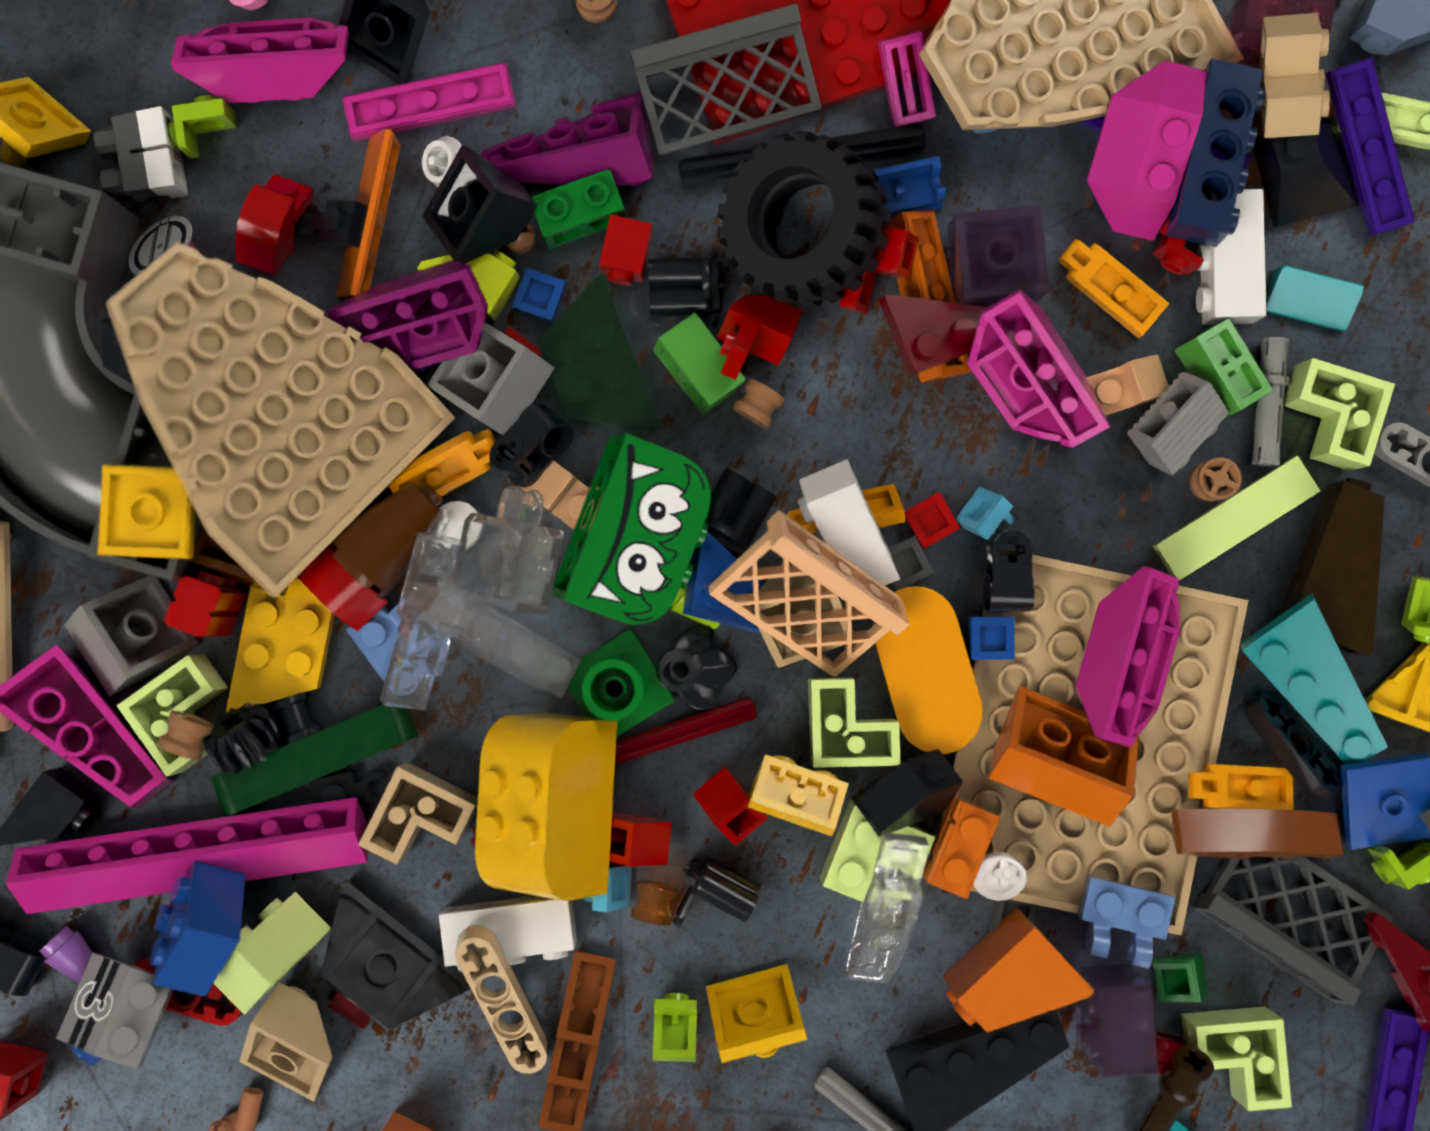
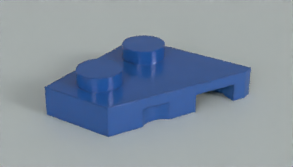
M707 533L701 547H695L692 554L691 564L693 565V570L687 584L683 614L760 633L756 625L709 595L708 586L727 570L737 558L710 533ZM752 580L737 581L731 584L727 590L734 595L753 593ZM758 580L759 590L764 585V583L760 580Z

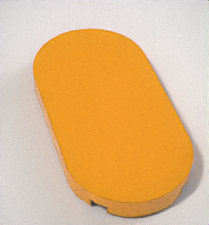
M920 586L905 587L894 593L903 599L910 625L898 636L889 631L875 643L896 718L899 721L903 735L918 749L925 752L939 749L942 754L953 753L967 746L978 733L981 726L984 708L960 623L951 603L932 589Z

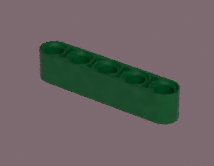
M400 697L280 747L274 752L269 753L266 756V761L256 763L253 769L247 767L237 774H234L232 771L221 772L209 779L224 816L228 817L418 737L419 734L404 698Z

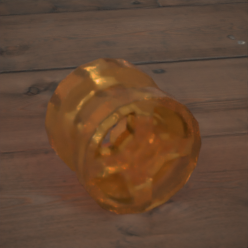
M637 881L636 891L639 897L637 904L632 906L630 916L650 924L671 925L674 917L671 912L672 902L678 898L679 889L655 881Z

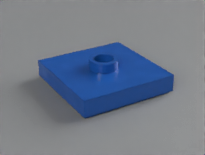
M1418 753L1341 765L1345 844L1351 850L1430 838V830L1418 815L1430 807L1429 755Z

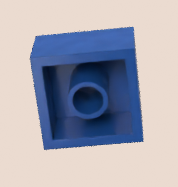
M194 861L186 877L179 876L172 890L170 904H163L155 921L154 929L160 931V937L156 940L150 956V964L155 965L153 985L206 996L240 941L245 885L244 873Z

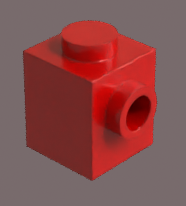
M610 214L599 262L602 274L608 275V281L627 286L632 285V281L643 283L654 235L651 223Z
M726 767L709 778L705 784L693 793L713 824L734 846L768 819L763 812L748 808L751 795Z

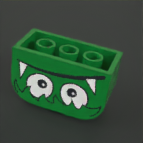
M631 434L609 435L549 594L626 624L639 625L649 623L665 614L674 603L679 589H684L687 586L693 570V565L689 564L695 547H701L708 531V524L704 522L710 508L711 492L708 480L701 468L685 456Z

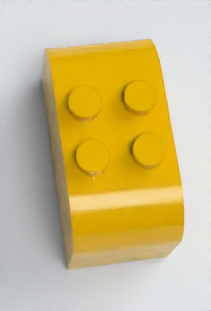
M555 713L505 715L492 725L485 737L481 750L475 841L477 870L482 880L488 886L563 901L608 893L617 721Z

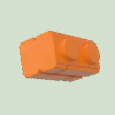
M954 796L947 807L930 850L932 857L927 858L921 873L924 880L933 886L968 899L1000 816L986 808Z

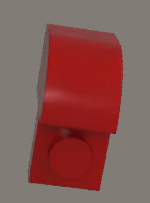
M276 174L270 178L264 187L255 184L247 195L239 215L235 236V261L276 275L294 251V225L304 214L306 207L313 202V188Z
M883 227L882 233L889 237L886 249H878L874 259L880 263L873 273L868 270L864 272L860 277L864 284L855 292L848 288L843 290L844 298L840 300L839 306L852 312L867 315L877 274L909 280L919 238L907 230Z
M749 295L735 301L731 305L717 336L718 339L724 341L719 354L727 357L720 374L736 380L748 352L779 366L794 335L803 310L766 295Z
M332 541L298 577L324 606L358 632L388 601L386 598L380 599L376 596L380 591L376 585L367 590L341 566L332 555L338 549Z

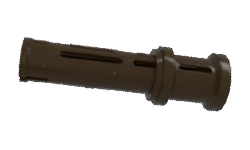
M1183 1045L1177 1049L1173 1056L1174 1065L1171 1070L1163 1072L1160 1077V1093L1153 1101L1136 1131H1170L1181 1110L1195 1103L1199 1096L1198 1087L1202 1081L1210 1079L1214 1072V1064L1205 1052L1190 1045Z

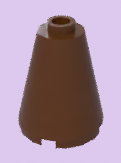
M415 482L408 484L361 512L333 540V543L338 548L332 554L333 557L367 590L373 585L380 588L381 590L376 596L380 599H385L392 592L442 516L443 511L438 505L444 500L426 482L421 487Z

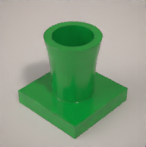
M632 628L559 672L586 717L617 721L616 737L675 701L672 693L660 684L656 674V667ZM611 680H617L622 684L623 692L621 695L614 697L607 692V684Z

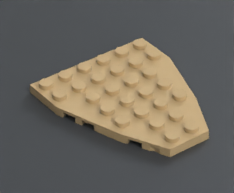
M951 0L919 53L962 130L1053 127L1104 117L1111 94L1162 61L1205 70L1211 59L1235 64L1244 59L1212 0Z
M176 242L106 303L140 403L206 532L271 597H277L455 419L454 415L396 353L386 347L380 349L370 342L363 343L360 339V332L350 326L344 328L325 317L324 311L278 284L262 277L256 279L232 269L231 264L217 258L208 259L203 257L198 250Z

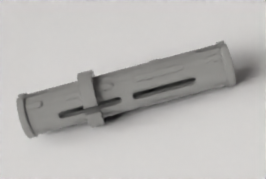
M1266 337L1261 338L1259 368L1273 391L1257 400L1252 465L1280 466L1285 387L1290 385V377L1286 376L1287 354L1290 342L1288 338L1269 337V340Z

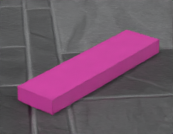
M506 62L342 97L350 137L353 141L368 139L373 134L384 129H390L393 133L516 108Z

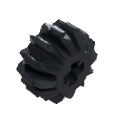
M245 703L238 709L231 708L227 714L219 715L217 722L213 723L214 727L211 735L204 737L203 744L213 764L218 766L222 773L232 771L234 774H237L247 767L253 769L254 765L259 761H266V756L278 748L277 743L282 735L274 717L262 704L251 705L250 703Z

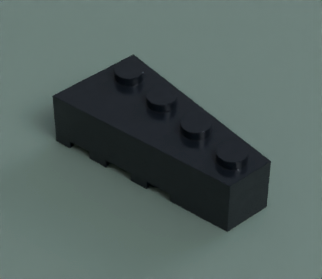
M1054 1009L990 1032H986L977 1021L972 1026L963 1022L885 1050L913 1131H946L1070 1046L1057 1010Z

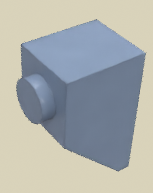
M1366 0L1349 39L1359 43L1361 48L1369 53L1383 54L1385 56L1429 41L1430 0Z

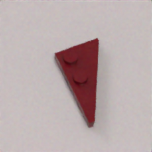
M892 294L884 296L879 300L909 377L969 354L981 312L989 308Z
M1366 912L1363 920L1367 924L1368 933L1376 948L1384 949L1394 969L1390 973L1405 1001L1412 1006L1415 1012V1019L1421 1030L1430 1032V952L1380 914Z

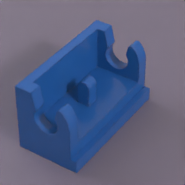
M939 156L874 170L879 176L878 183L886 190L888 201L882 206L891 212V218L901 212L936 211L943 208L942 202L946 196L945 186L941 187L939 174L942 167Z

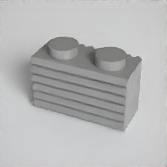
M1186 372L1179 373V378L1174 379L1173 384L1167 386V391L1162 392V397L1157 398L1156 403L1150 405V410L1145 411V416L1139 417V422L1133 424V429L1128 430V436L1149 465L1171 476L1189 462L1190 456L1206 438L1212 436L1217 431L1218 425L1230 413L1219 398L1220 396L1215 393L1216 390L1212 388V384Z

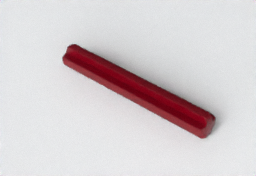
M746 697L616 740L615 765L754 720L757 717V712L753 700L750 697Z

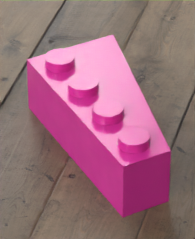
M56 644L0 685V712L128 806L140 808L173 782L170 776L166 777L144 744L68 651Z

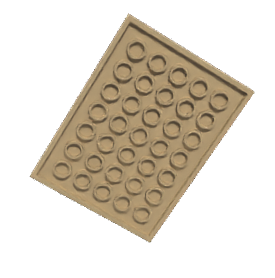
M1000 548L1001 554L1009 555L1016 552ZM1032 555V577L1035 590L1032 611L987 612L985 605L983 608L982 617H1014L1015 660L972 661L973 671L983 702L984 716L979 731L971 742L953 754L951 766L963 780L955 796L986 808L1000 816L985 856L994 852L1008 853L1015 857L1025 868L1027 876L1025 887L1011 900L1078 914L1086 877L1090 875L1174 896L1175 902L1168 933L1182 936L1197 856L1177 854L1171 811L1176 809H1207L1203 808V799L1188 798V772H1203V764H1216L1249 600L1179 586L1176 593L1180 603L1181 630L1158 711L1145 729L1139 733L1133 798L1109 827L989 779L994 747L1019 686L1085 711L1075 685L1098 604L1131 577V575ZM945 812L941 813L939 827L941 825ZM973 885L971 891L978 892Z

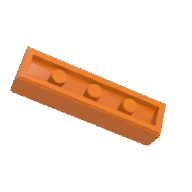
M390 129L377 132L369 139L356 201L367 205L368 210L360 247H346L336 297L342 300H348L371 288L401 143Z
M935 210L907 211L892 217L889 227L907 230L919 238L909 280L897 278L900 295L956 303ZM968 354L918 373L920 381L930 382L971 372L967 365Z

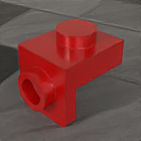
M1169 213L1159 231L1163 236L1152 255L1161 260L1160 264L1166 270L1178 275L1183 273L1189 275L1200 268L1204 259L1183 247L1186 240L1166 236L1170 218Z

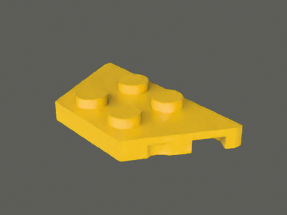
M298 576L289 584L285 597L280 595L271 597L266 591L250 587L226 712H229L231 708L238 709L245 703H250L251 705L265 704L301 692L321 688L335 614L312 594Z
M1423 642L1365 698L1372 713L1430 733V643Z

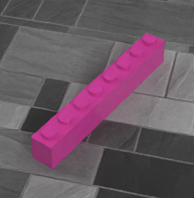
M357 797L16 848L6 885L25 913L32 914L171 893L179 876L186 877L194 861L244 873L245 881L367 863L368 850L358 846L368 824Z

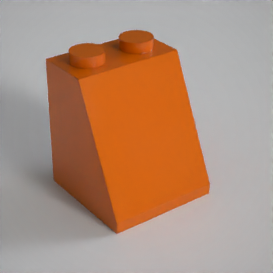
M1017 906L1001 920L1000 925L994 931L985 935L943 975L950 988L945 994L953 1002V1008L968 1025L972 1026L977 1021L986 1032L1089 998L1095 992L1078 971Z

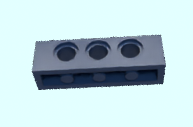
M1211 59L1205 68L1207 75L1202 119L1175 204L1171 209L1166 236L1217 247L1228 234L1232 235L1235 232L1239 221L1240 209L1234 207L1237 194L1243 192L1248 179L1249 169L1243 167L1246 153L1249 154L1256 140L1257 128L1251 126L1254 113L1257 114L1263 104L1265 88L1260 87L1263 69ZM1219 109H1226L1231 112L1234 120L1225 118ZM1211 149L1220 150L1225 155L1226 160L1215 158L1211 153ZM1202 189L1213 191L1218 201L1208 200L1203 195Z

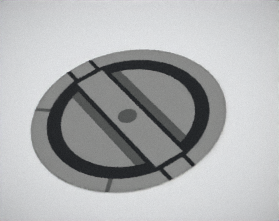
M172 216L162 219L149 227L138 238L130 252V270L138 276L176 242L188 246L192 236V226L189 220L182 216Z

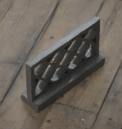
M797 3L631 50V62L638 80L659 156L822 109L800 26L801 17ZM793 37L797 56L789 69L769 57L768 54L775 41ZM768 44L764 53L754 48ZM745 50L760 59L749 80L727 68L734 53ZM728 55L723 65L713 60ZM705 62L719 70L708 92L686 80L694 64ZM764 62L786 74L775 96L753 83ZM798 62L800 63L803 76L794 72ZM686 67L682 77L673 72V70ZM723 73L745 86L735 107L712 95ZM665 74L678 82L667 104L651 95L647 78ZM790 77L806 86L810 103L793 107L779 99ZM682 85L704 97L694 119L671 107ZM749 89L771 101L763 117L753 119L738 110ZM708 101L731 113L723 128L713 131L697 122ZM654 104L664 109L659 119L657 118ZM775 104L785 109L784 111L770 114ZM669 112L687 122L690 126L682 140L665 144L660 126ZM734 116L745 121L729 126ZM694 127L704 132L703 134L689 137Z
M1304 856L1288 859L1268 858V862L1250 865L1249 858H1226L1207 892L1198 895L1192 908L1330 1001L1354 1006L1362 992L1356 986L1377 948L1369 933L1357 936L1351 913L1361 910L1378 913L1390 923L1394 916ZM1240 861L1241 868H1236L1238 862ZM1293 862L1300 867L1304 885L1286 889L1280 865ZM1271 867L1276 891L1258 895L1252 871ZM1243 873L1249 897L1234 900L1224 893L1223 889L1232 875ZM1312 876L1320 880V882L1314 883ZM1329 886L1336 892L1340 909L1322 913L1316 889ZM1306 891L1312 915L1294 919L1288 895ZM1278 897L1284 921L1270 924L1264 920L1260 901ZM1348 900H1350L1351 902H1353V903L1356 904V905H1354V906H1349ZM1251 904L1252 911L1243 905ZM1341 915L1347 939L1329 943L1324 919ZM1314 921L1320 945L1306 948L1300 944L1295 925ZM1286 927L1287 934L1279 929ZM1349 945L1353 963L1347 974L1336 968L1331 949ZM1322 952L1323 959L1315 953Z

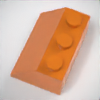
M1019 686L994 747L989 779L1110 827L1133 798L1139 734L1136 735L1137 740L1132 747L1095 737L1085 711Z

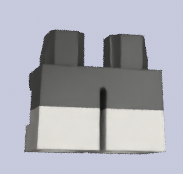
M162 106L112 116V126L93 132L95 148L101 157L118 156V168L101 170L100 173L102 189L106 194L111 197L130 196L138 203L147 201L150 197L168 195L171 198L188 196L183 161L179 157L182 156L181 150L173 145L169 133V122L174 121V119Z

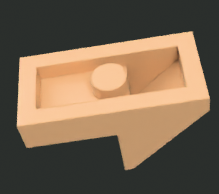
M1158 354L1134 359L1122 366L1087 377L1106 416L1162 397V392L1167 391V386H1169Z
M555 461L551 463L533 485L526 488L520 487L572 529H574L589 490L586 485Z

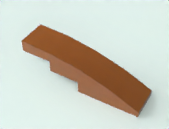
M1228 808L1176 809L1171 811L1177 854L1231 859H1246L1254 856L1281 859L1305 856L1330 859L1343 856L1336 813Z
M579 951L574 952L538 1128L551 1131L582 1130L616 959Z

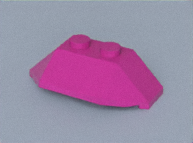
M313 17L229 22L203 29L193 36L191 34L177 36L171 65L173 71L217 97L223 98L228 103H257L270 100L296 101L304 98H313L346 60L349 31L347 26L341 24L334 25L329 21Z
M1162 61L1111 94L1086 181L1112 231L1151 241L1155 240L1175 204L1202 119L1206 70Z
M1018 289L981 312L967 365L1012 430L1041 439L1057 441L1061 445L1073 448L1110 427L1109 421L1085 373L1038 304L1021 289Z
M1143 566L1099 602L1075 685L1095 737L1132 747L1137 740L1136 735L1145 729L1158 711L1181 630L1180 603L1176 593L1179 589L1178 578Z

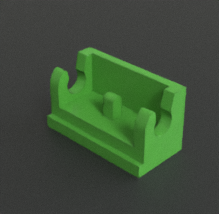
M693 313L660 336L653 351L702 416H705L713 408L733 395L737 388L746 381V378L741 372H739L736 380L720 374L727 357L719 354L722 347L698 315Z
M1229 318L1174 350L1189 374L1208 381L1213 385L1212 388L1216 390L1215 393L1220 396L1219 398L1223 401L1222 403L1230 411L1226 417L1243 410L1273 391Z

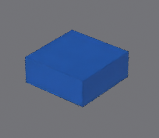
M526 267L512 308L518 312L554 323L567 283L564 280Z
M969 617L970 660H1015L1014 617Z

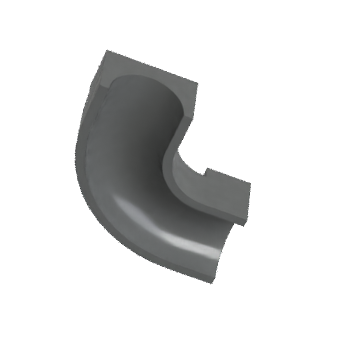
M0 163V507L32 530L65 547L87 554L86 557L171 581H179L180 577H185L186 575L197 576L199 569L209 572L210 570L188 561V559L98 555L102 466L121 465L174 468L140 403L135 386L105 369L102 361L100 320L110 317L106 303L119 291L140 218L102 191ZM196 511L194 543L202 525Z

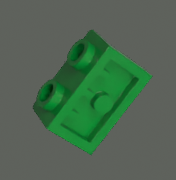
M604 170L532 196L533 200L537 203L534 212L549 250L606 230L610 214L626 218L625 209L610 170Z

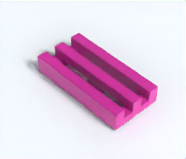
M917 30L907 35H898L892 39L877 41L892 126L900 127L936 117L929 72L919 56L924 46L922 32ZM912 44L923 108L919 112L916 110L906 45ZM896 48L907 115H902L891 51Z

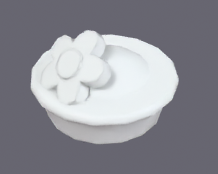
M450 136L440 137L438 140L432 141L423 152L422 169L425 176L437 187H439L462 145L456 138Z
M453 501L442 505L440 508L443 514L430 532L432 541L438 547L449 551L461 550L470 546L475 541L480 529V518L477 511L470 504L462 501Z
M990 853L984 856L973 885L981 895L988 899L996 901L1009 900L1017 896L1024 889L1027 881L1026 870L1015 857L1008 853Z

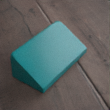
M1282 265L1272 272L1266 296V312L1345 332L1360 301L1364 285Z

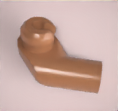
M254 1087L243 1088L238 1110L220 1120L214 1121L209 1131H254L257 1126L264 1091Z

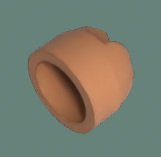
M530 222L525 225L528 232L521 233L516 241L505 245L508 250L521 254L528 252L534 246L536 233Z

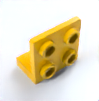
M765 754L749 789L751 798L748 808L832 837L837 827L849 783L838 780L831 772L824 770L812 771L798 766L795 761L788 757H772Z

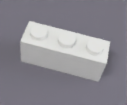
M1244 189L1241 194H1237L1234 208L1240 209V217L1236 230L1232 235L1228 234L1217 247L1200 244L1196 248L1195 254L1204 259L1200 268L1197 269V271H1201V287L1198 288L1196 293V309L1199 313H1202V325L1219 324L1227 318L1233 324H1253L1266 317L1263 189ZM1213 191L1205 195L1210 201H1218Z
M848 459L799 480L804 497L797 499L807 524L815 521L818 530L813 531L814 536L884 586L900 579L888 546Z
M534 895L445 907L439 914L445 967L457 965L458 971H461L455 957L458 936L464 929L470 926H484L491 930L510 965L523 963L526 961V956L542 954L544 960L567 957L568 951L574 950L578 942L573 900L563 901ZM474 943L469 944L468 950L475 949L481 959L480 965H482L484 947L477 948Z

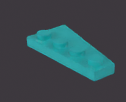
M1312 593L1240 643L1241 649L1345 764L1365 762L1388 747Z

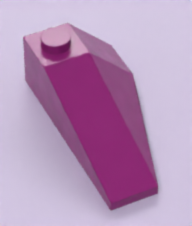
M641 92L602 101L590 106L593 114L572 123L569 122L567 116L554 121L555 126L547 130L545 134L536 137L534 133L527 132L485 149L480 154L481 157L520 183L565 185L601 171L610 170L616 187L622 185L637 186L648 179H652L655 161L650 123Z

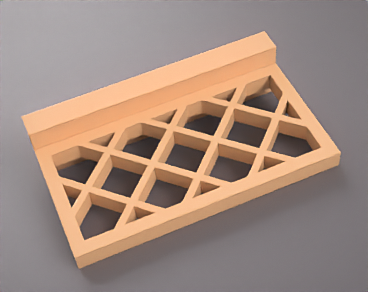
M780 510L767 521L768 531L708 586L709 595L834 678L886 633L891 631L898 636L910 625L903 599ZM769 549L783 557L782 566L757 568V560ZM809 575L814 579L813 588L790 590L789 577ZM783 577L784 590L758 591L759 579ZM752 580L753 593L734 595L727 590L734 582ZM840 597L845 601V609L821 611V599ZM815 599V612L790 614V601ZM784 602L785 614L766 616L759 611V604ZM870 618L876 622L869 630L852 632V620ZM845 621L844 633L821 635V623ZM815 623V635L797 637L791 633V625ZM845 644V651L834 660L822 654V646Z

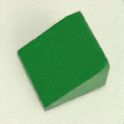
M1187 953L1152 960L1158 1003L1202 1002L1207 996L1208 988L1202 953Z

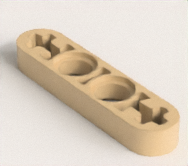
M478 925L464 929L458 936L455 952L456 961L510 1065L520 1073H536L546 1064L548 1054L547 1038L492 931ZM474 943L477 948L484 947L482 956L484 963L480 965L481 959L475 949L468 950L469 944ZM488 976H498L504 980L506 985L500 990L493 991L485 988L482 981ZM513 1010L520 1013L523 1019L521 1022L511 1025L503 1022L499 1016L505 1011ZM524 1035V1042L530 1052L536 1051L534 1055H530L527 1051H521V1037Z

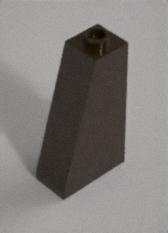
M1346 478L1345 481L1328 484L1278 616L1312 593L1339 649L1352 655L1371 656L1375 637L1385 496L1370 491L1372 485L1365 481Z

